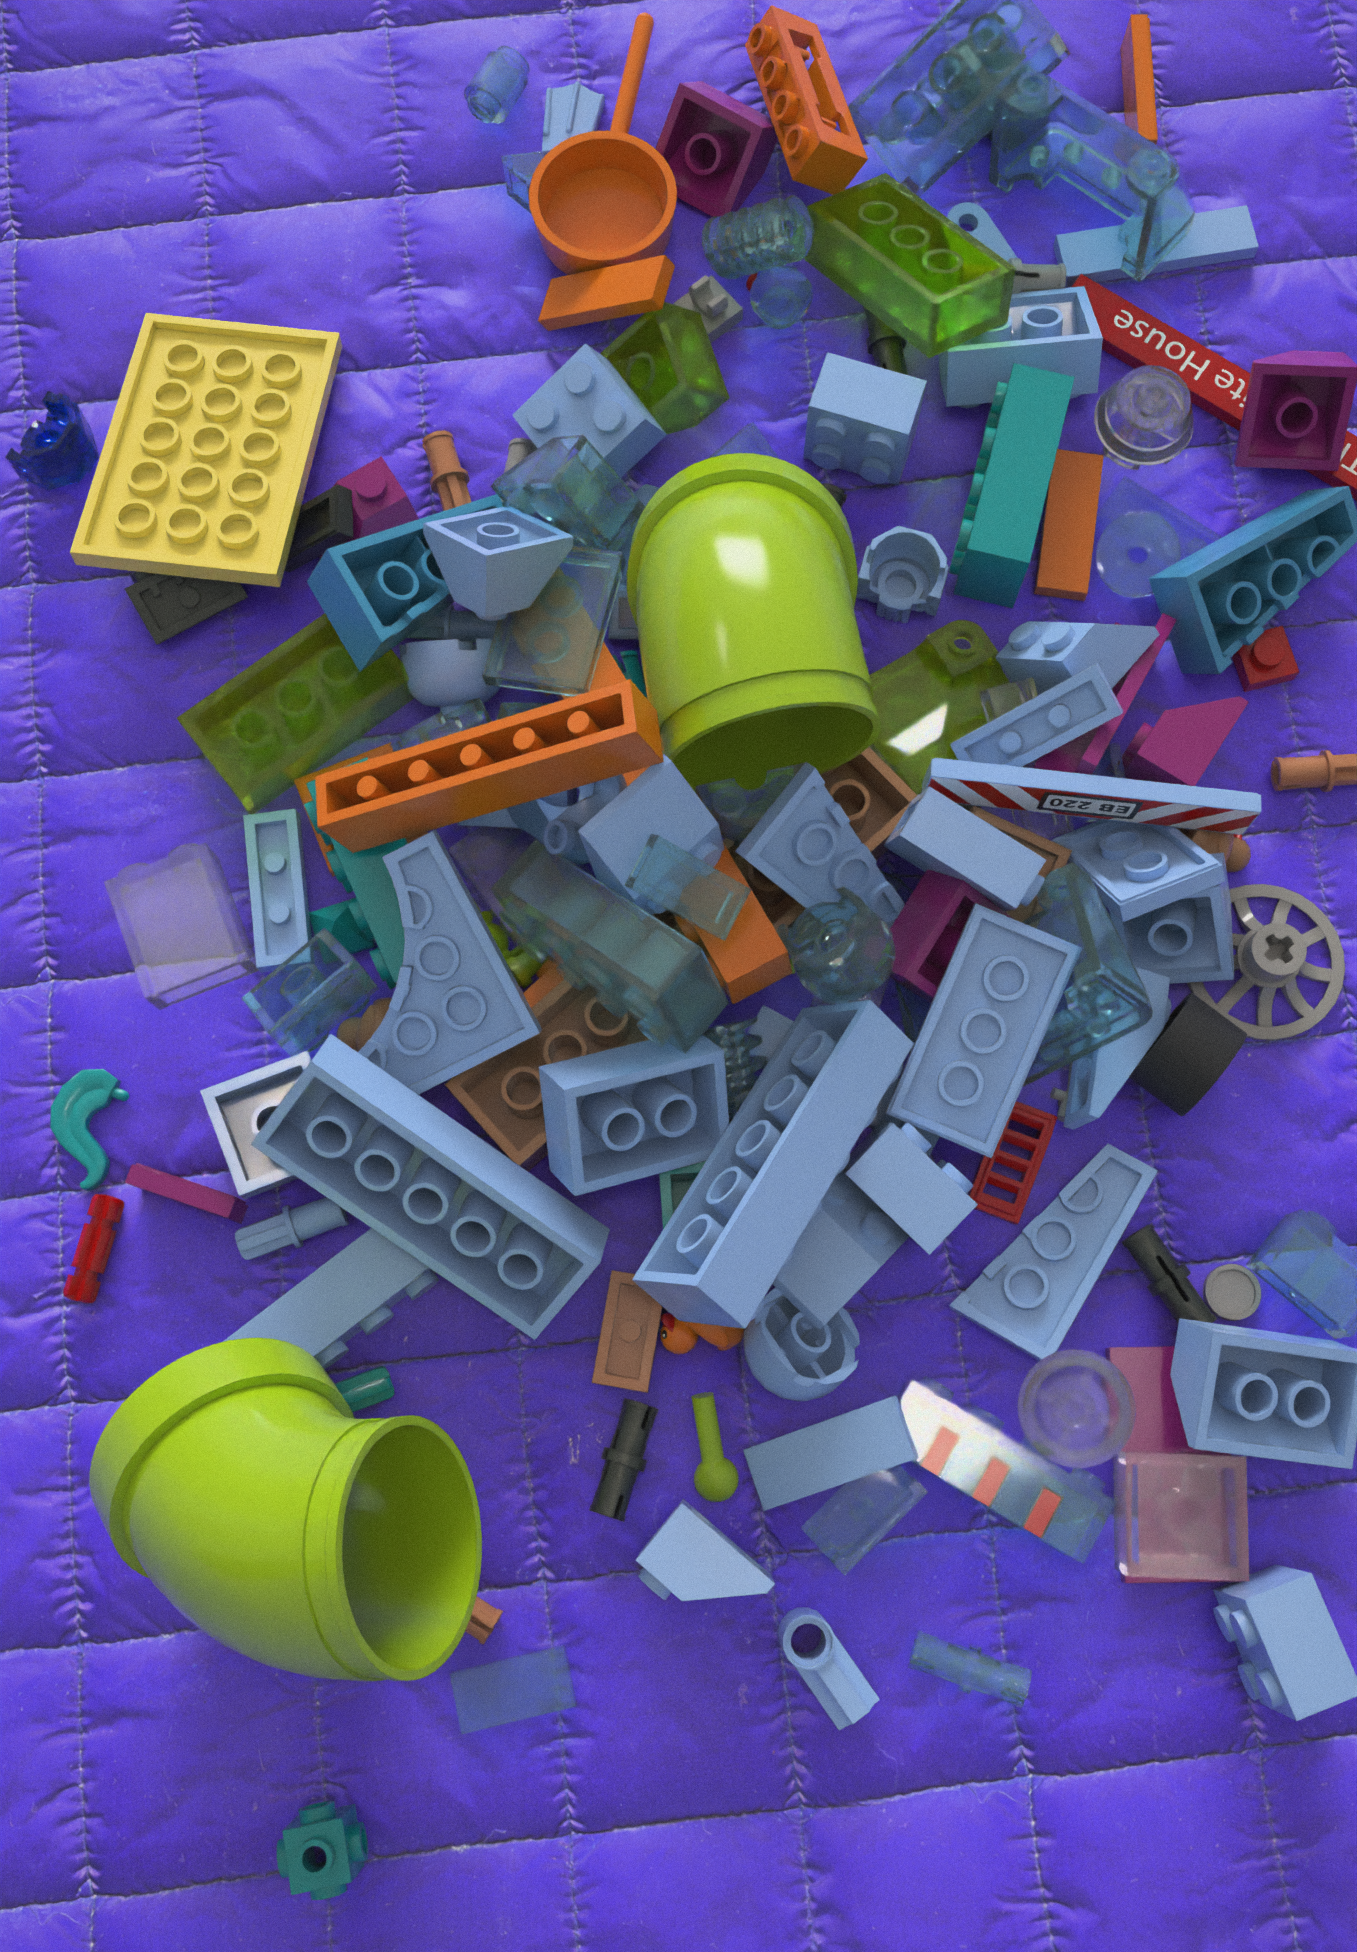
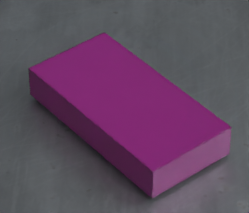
M139 1163L131 1165L125 1183L141 1190L242 1224L248 1208L245 1201L235 1196Z

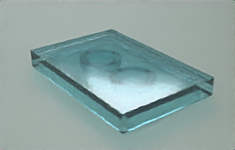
M573 546L529 608L509 612L506 618L498 620L482 672L485 684L566 696H577L589 692L626 563L623 552Z

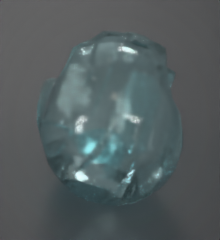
M843 886L837 889L841 896L839 902H820L805 909L797 917L791 929L784 923L777 929L780 939L791 956L793 969L801 985L812 995L832 1003L855 1002L871 995L886 981L893 970L896 960L895 944L889 926L860 896Z

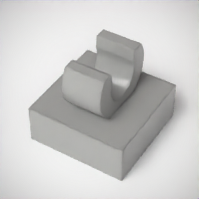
M705 275L689 287L687 294L674 302V315L704 347H707L743 319V308L712 275L709 277Z

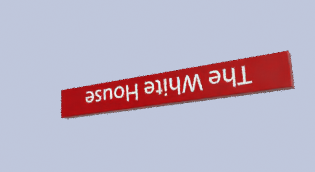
M1080 274L1072 287H1085L1103 337L1102 350L1240 431L1251 373L1083 274ZM1346 431L1338 471H1305L1332 487L1349 486L1352 498L1356 501L1357 436Z

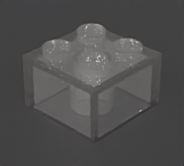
M1113 1449L1114 1568L1132 1577L1249 1581L1247 1463L1245 1456L1229 1453Z

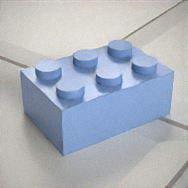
M695 1029L539 1066L549 1168L574 1196L707 1161L729 1126L724 1050Z

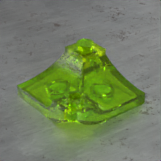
M956 620L927 635L924 641L911 652L869 675L874 693L873 704L878 709L881 721V731L869 747L917 796L922 793V782L931 759L958 760L950 746L952 742L1024 703L995 658L999 652L984 630L971 621ZM965 639L970 643L971 648L966 650L959 649L954 644V641Z

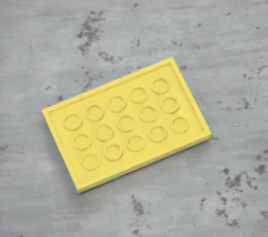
M146 313L70 550L75 564L280 587L342 350L340 334L336 332Z

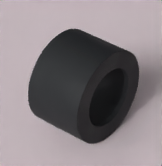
M1190 993L1170 1014L1164 1029L1129 1078L1178 1115L1184 1116L1202 1099L1222 1075L1243 1045L1247 1033L1196 995Z

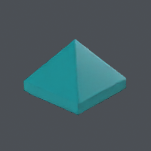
M355 898L309 912L312 928L324 963L375 947L373 940L368 941L364 932L360 931L351 913L348 901Z

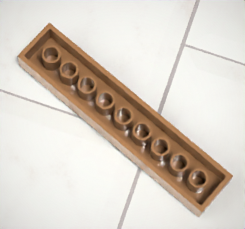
M868 747L852 760L820 775L825 781L824 786L834 801L840 804L851 821L849 822L850 826L877 861L889 850L884 847V844L917 794ZM786 786L779 790L723 840L727 850L783 944L811 920L814 915L735 851ZM675 903L663 913H654L644 923H641L636 917L632 919L531 1009L542 1028L539 1034L452 1077L444 1084L453 1097L502 1152L529 1172L548 1155L539 1066L686 1031L727 995L724 988L714 992L699 964V961L706 958L699 944L695 943L688 946L683 939L673 918L680 914Z

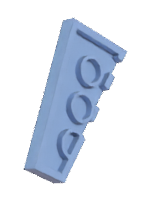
M805 762L735 852L867 959L871 960L905 904L893 885L884 878L876 865V859L868 847L860 841L850 826L849 822L851 821L840 804L834 801L824 786L825 781L817 769Z
M1107 1143L1063 1188L1056 1199L1022 1230V1233L1011 1245L982 1271V1274L965 1292L963 1291L949 1305L950 1309L1049 1366L1158 1170Z

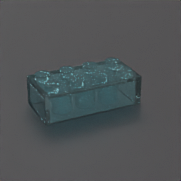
M954 0L848 105L854 124L897 181L914 198L918 199L1071 53L1058 32L1032 0Z
M536 839L491 888L503 907L499 916L511 929L521 935L517 943L530 957L539 963H543L547 958L558 965L556 967L557 972L570 985L578 990H582L586 985L597 992V1000L609 1012L618 1018H622L627 1013L638 1021L636 1024L638 1029L660 1047L669 1042L686 1054L729 1004L700 946L562 856L551 854L545 845Z

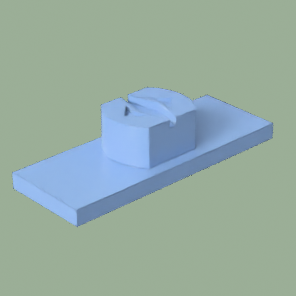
M897 1395L743 1450L764 1511L919 1458Z

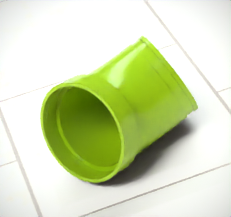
M754 453L725 454L702 460L683 469L660 487L649 500L640 515L631 541L627 568L628 601L633 619L638 628L647 698L657 710L662 754L666 755L674 763L695 793L741 794L786 786L805 762L814 766L819 774H823L861 754L876 740L881 731V721L878 709L873 704V688L854 612L858 574L854 543L847 519L834 497L818 480L789 462L767 455Z
M242 1338L213 1344L187 1354L165 1366L141 1384L117 1409L97 1442L91 1460L89 1487L96 1511L116 1551L130 1568L150 1578L159 1591L187 1620L225 1647L267 1666L309 1677L350 1681H410L424 1678L441 1667L452 1655L464 1635L478 1592L482 1560V1532L476 1491L461 1452L441 1427L421 1416L407 1415L386 1419H354L348 1403L318 1360L299 1346L270 1338Z

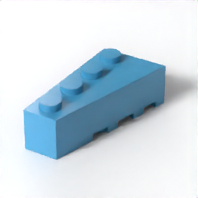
M1349 486L1307 490L1148 578L1161 615L1165 613L1177 620L1168 636L1182 673L1220 675L1232 663L1230 658L1243 645H1251L1264 632L1262 627L1279 610H1287L1300 597L1298 592L1312 578H1320L1357 542V510Z
M498 494L326 549L308 578L307 583L359 672L363 671L455 602L423 534V523L505 507Z

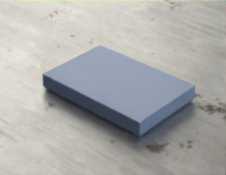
M1100 820L1052 840V842L1072 850L1065 869L1122 922L1225 882L1223 865L1175 827Z

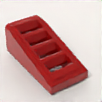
M1016 1101L992 1158L982 1154L972 1183L973 1187L968 1194L978 1204L974 1208L975 1210L1015 1225L1019 1223L1050 1142L1057 1116ZM1011 1120L1036 1129L1035 1138L1008 1129L1009 1121ZM1003 1141L1030 1151L1027 1160L999 1150L1001 1142ZM993 1163L1021 1172L1020 1181L991 1171ZM986 1183L1014 1193L1013 1202L1010 1203L983 1193Z

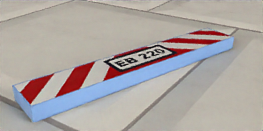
M943 758L931 759L922 782V792L930 786L957 804L1243 835L1261 813V795L1258 793Z

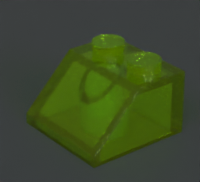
M664 302L662 310L644 313L600 353L610 361L666 434L697 426L730 398L699 312Z

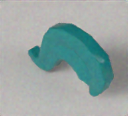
M86 1069L78 1072L62 1085L51 1105L50 1128L59 1144L86 1168L88 1175L80 1183V1187L86 1191H91L100 1186L105 1181L110 1167V1161L105 1150L90 1132L89 1123L96 1113L109 1107L113 1097L121 1101L129 1099V1093L118 1088L121 1081L104 1069Z

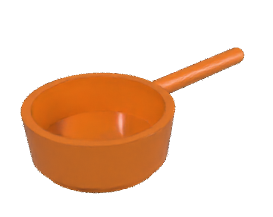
M646 12L640 13L635 20L610 131L586 132L559 143L540 161L530 182L529 206L542 247L552 263L567 275L661 256L669 244L677 200V188L673 172L665 158L653 146L629 134L654 26L653 17Z

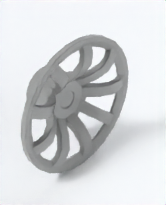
M1267 884L1243 885L1230 889L1231 903L1233 904L1237 919L1247 932L1246 935L1232 933L1233 949L1236 950V955H1233L1234 971L1240 970L1243 976L1217 1004L1206 991L1203 982L1187 983L1191 993L1245 1031L1247 1038L1274 1041L1290 1038L1309 1030L1325 1018L1335 1005L1343 987L1345 961L1338 933L1328 917L1314 903L1296 892ZM1266 897L1278 899L1269 924L1262 925L1256 920L1250 910L1247 898ZM1293 905L1307 914L1317 927L1301 934L1297 929L1286 924L1291 906ZM1325 938L1330 952L1331 969L1307 963L1305 961L1307 947ZM1297 975L1312 981L1329 983L1323 998L1315 1008H1312L1301 995L1297 987ZM1253 985L1260 987L1256 1007L1257 1025L1242 1022L1228 1014L1230 1009ZM1277 988H1281L1288 1004L1301 1019L1290 1024L1272 1026V1005Z

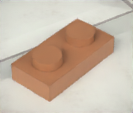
M612 1270L592 1383L648 1393L663 1306L632 1281L635 1274Z

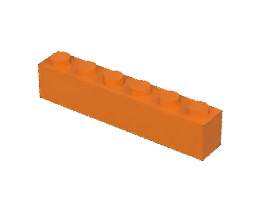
M628 679L315 776L317 827L349 851L355 853L662 763L664 761L657 710L632 680Z

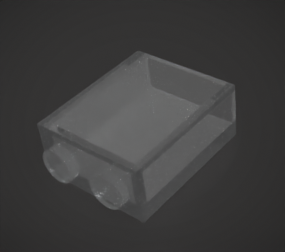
M189 843L178 846L171 850L168 857L151 864L136 863L129 865L119 871L118 877L104 882L145 999L161 1010L259 971L256 968V958L220 860L206 843L200 845Z

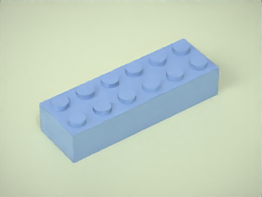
M871 1000L802 1008L632 1281L679 1321L746 1329L749 1322L762 1310L765 1303V1295L776 1276L791 1261L794 1254V1246L805 1227L821 1210L822 1199L834 1178L847 1166L851 1149L863 1129L874 1120L877 1114V1105L889 1085L901 1074L903 1061L914 1043Z
M332 1034L323 1043L250 1144L534 1340L600 1264L610 1231L608 1227Z

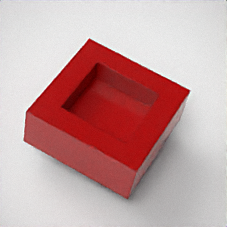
M1283 626L1264 630L1251 645H1243L1232 656L1244 692L1294 680L1299 673Z

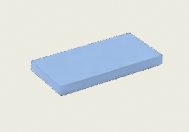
M974 903L885 1113L992 1158L1082 947Z

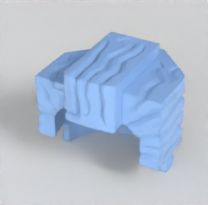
M896 526L872 539L871 545L866 547L858 575L856 598L867 599L870 602L877 603L876 615L879 617L885 616L887 620L893 619L894 622L900 620L902 623H907L911 610L925 611L926 614L936 616L949 570L946 564L947 557L932 534Z

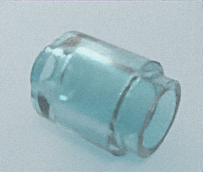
M502 45L496 51L489 52L465 88L464 96L468 103V108L478 120L484 123L504 122L528 85L527 76L530 72V67L526 59L517 50Z

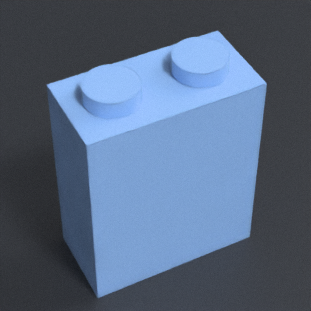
M930 786L912 799L884 844V847L924 872L929 869L964 880L1004 912L1015 910L1020 904L1027 907L1037 895L1045 879L1038 873L1046 859Z

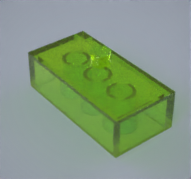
M887 173L807 206L804 260L928 358L1008 322L1016 267Z
M324 613L178 716L177 720L190 740L250 815L255 814L295 785V779L316 770L413 700L414 697H412L408 690L407 682L409 677L404 664L392 649L359 672Z

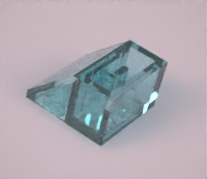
M583 434L553 437L498 477L491 485V488L503 500V507L508 508L512 506L524 514H528L572 535L573 547L565 558L615 557L636 527L640 515L645 508L643 503Z

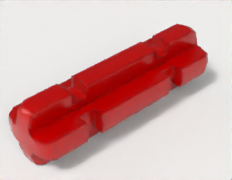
M95 1194L92 1197L87 1215L92 1217L89 1224L84 1223L71 1264L76 1269L74 1275L68 1274L63 1290V1295L67 1299L87 1304L93 1303L96 1300L101 1282L96 1281L98 1273L104 1274L117 1232L112 1230L114 1222H120L124 1209V1201L105 1194Z

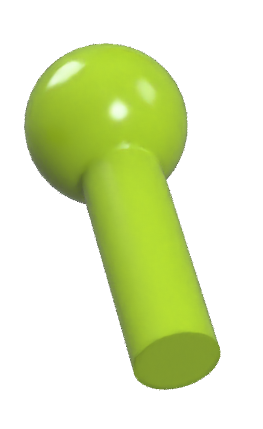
M703 1392L691 1396L702 1459L694 1473V1485L697 1492L704 1499L711 1502H722L729 1499L735 1493L739 1483V1475L735 1465L724 1457L714 1393Z

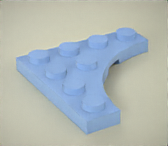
M437 830L431 831L382 857L393 881L399 902L402 927H404L403 965L400 967L396 988L385 1017L372 1037L358 1051L359 1054L418 1095L539 1034L542 1030Z

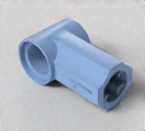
M797 1607L789 1611L782 1618L778 1628L779 1643L787 1659L794 1665L837 1729L840 1731L846 1726L856 1723L869 1713L874 1704L880 1699L838 1640L825 1618L818 1611L808 1607ZM811 1623L820 1628L821 1639L819 1645L814 1650L801 1653L791 1647V1637L798 1626Z

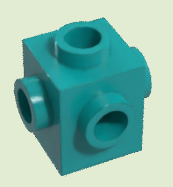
M331 1800L310 1804L298 1809L299 1816L282 1830L283 1839H279L277 1842L279 1873L282 1878L289 1877L291 1895L310 1891L311 1900H323L345 1893L347 1891V1883H351L364 1867V1861L368 1859L367 1833L364 1823L357 1820L355 1804L335 1808V1803ZM314 1846H318L325 1851L326 1861L316 1863Z

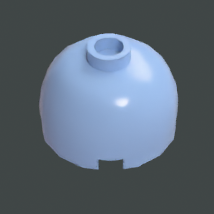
M450 639L411 642L399 646L402 675L410 694L422 705L440 707L441 718L472 716L471 706L488 702L498 692L504 678L505 651L503 640L476 639V644L473 645V642Z
M775 1287L765 1296L762 1310L749 1322L744 1331L745 1359L752 1375L765 1389L783 1399L809 1401L824 1397L836 1389L857 1368L859 1360L855 1361L854 1349L860 1344L859 1333L849 1313L843 1307L819 1331Z

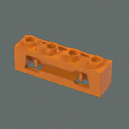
M771 5L761 21L754 25L750 31L745 47L792 180L840 197L868 160L817 24ZM809 46L814 61L807 71L805 61L810 58V53L806 50ZM837 121H838L839 127H840V129H841V132L835 130V128H836V126H837V125H836V122H837Z

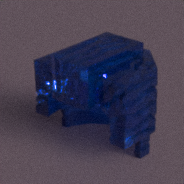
M47 391L42 400L48 410L46 421L43 423L36 420L28 428L21 440L20 446L23 448L21 453L19 454L11 448L6 455V459L12 464V467L21 479L49 491L75 482L79 484L85 474L91 472L100 456L92 428L78 404L72 402L68 396L62 393L57 395Z

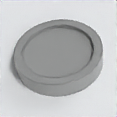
M1226 1264L1219 1266L1207 1275L1203 1284L1202 1291L1206 1306L1214 1315L1221 1319L1236 1321L1247 1318L1256 1311L1260 1304V1284L1256 1276L1249 1269L1241 1265Z

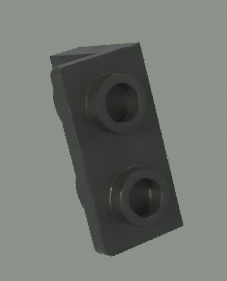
M134 572L131 574L130 577L134 584L125 588L126 593L157 645L248 598L241 583L145 572Z

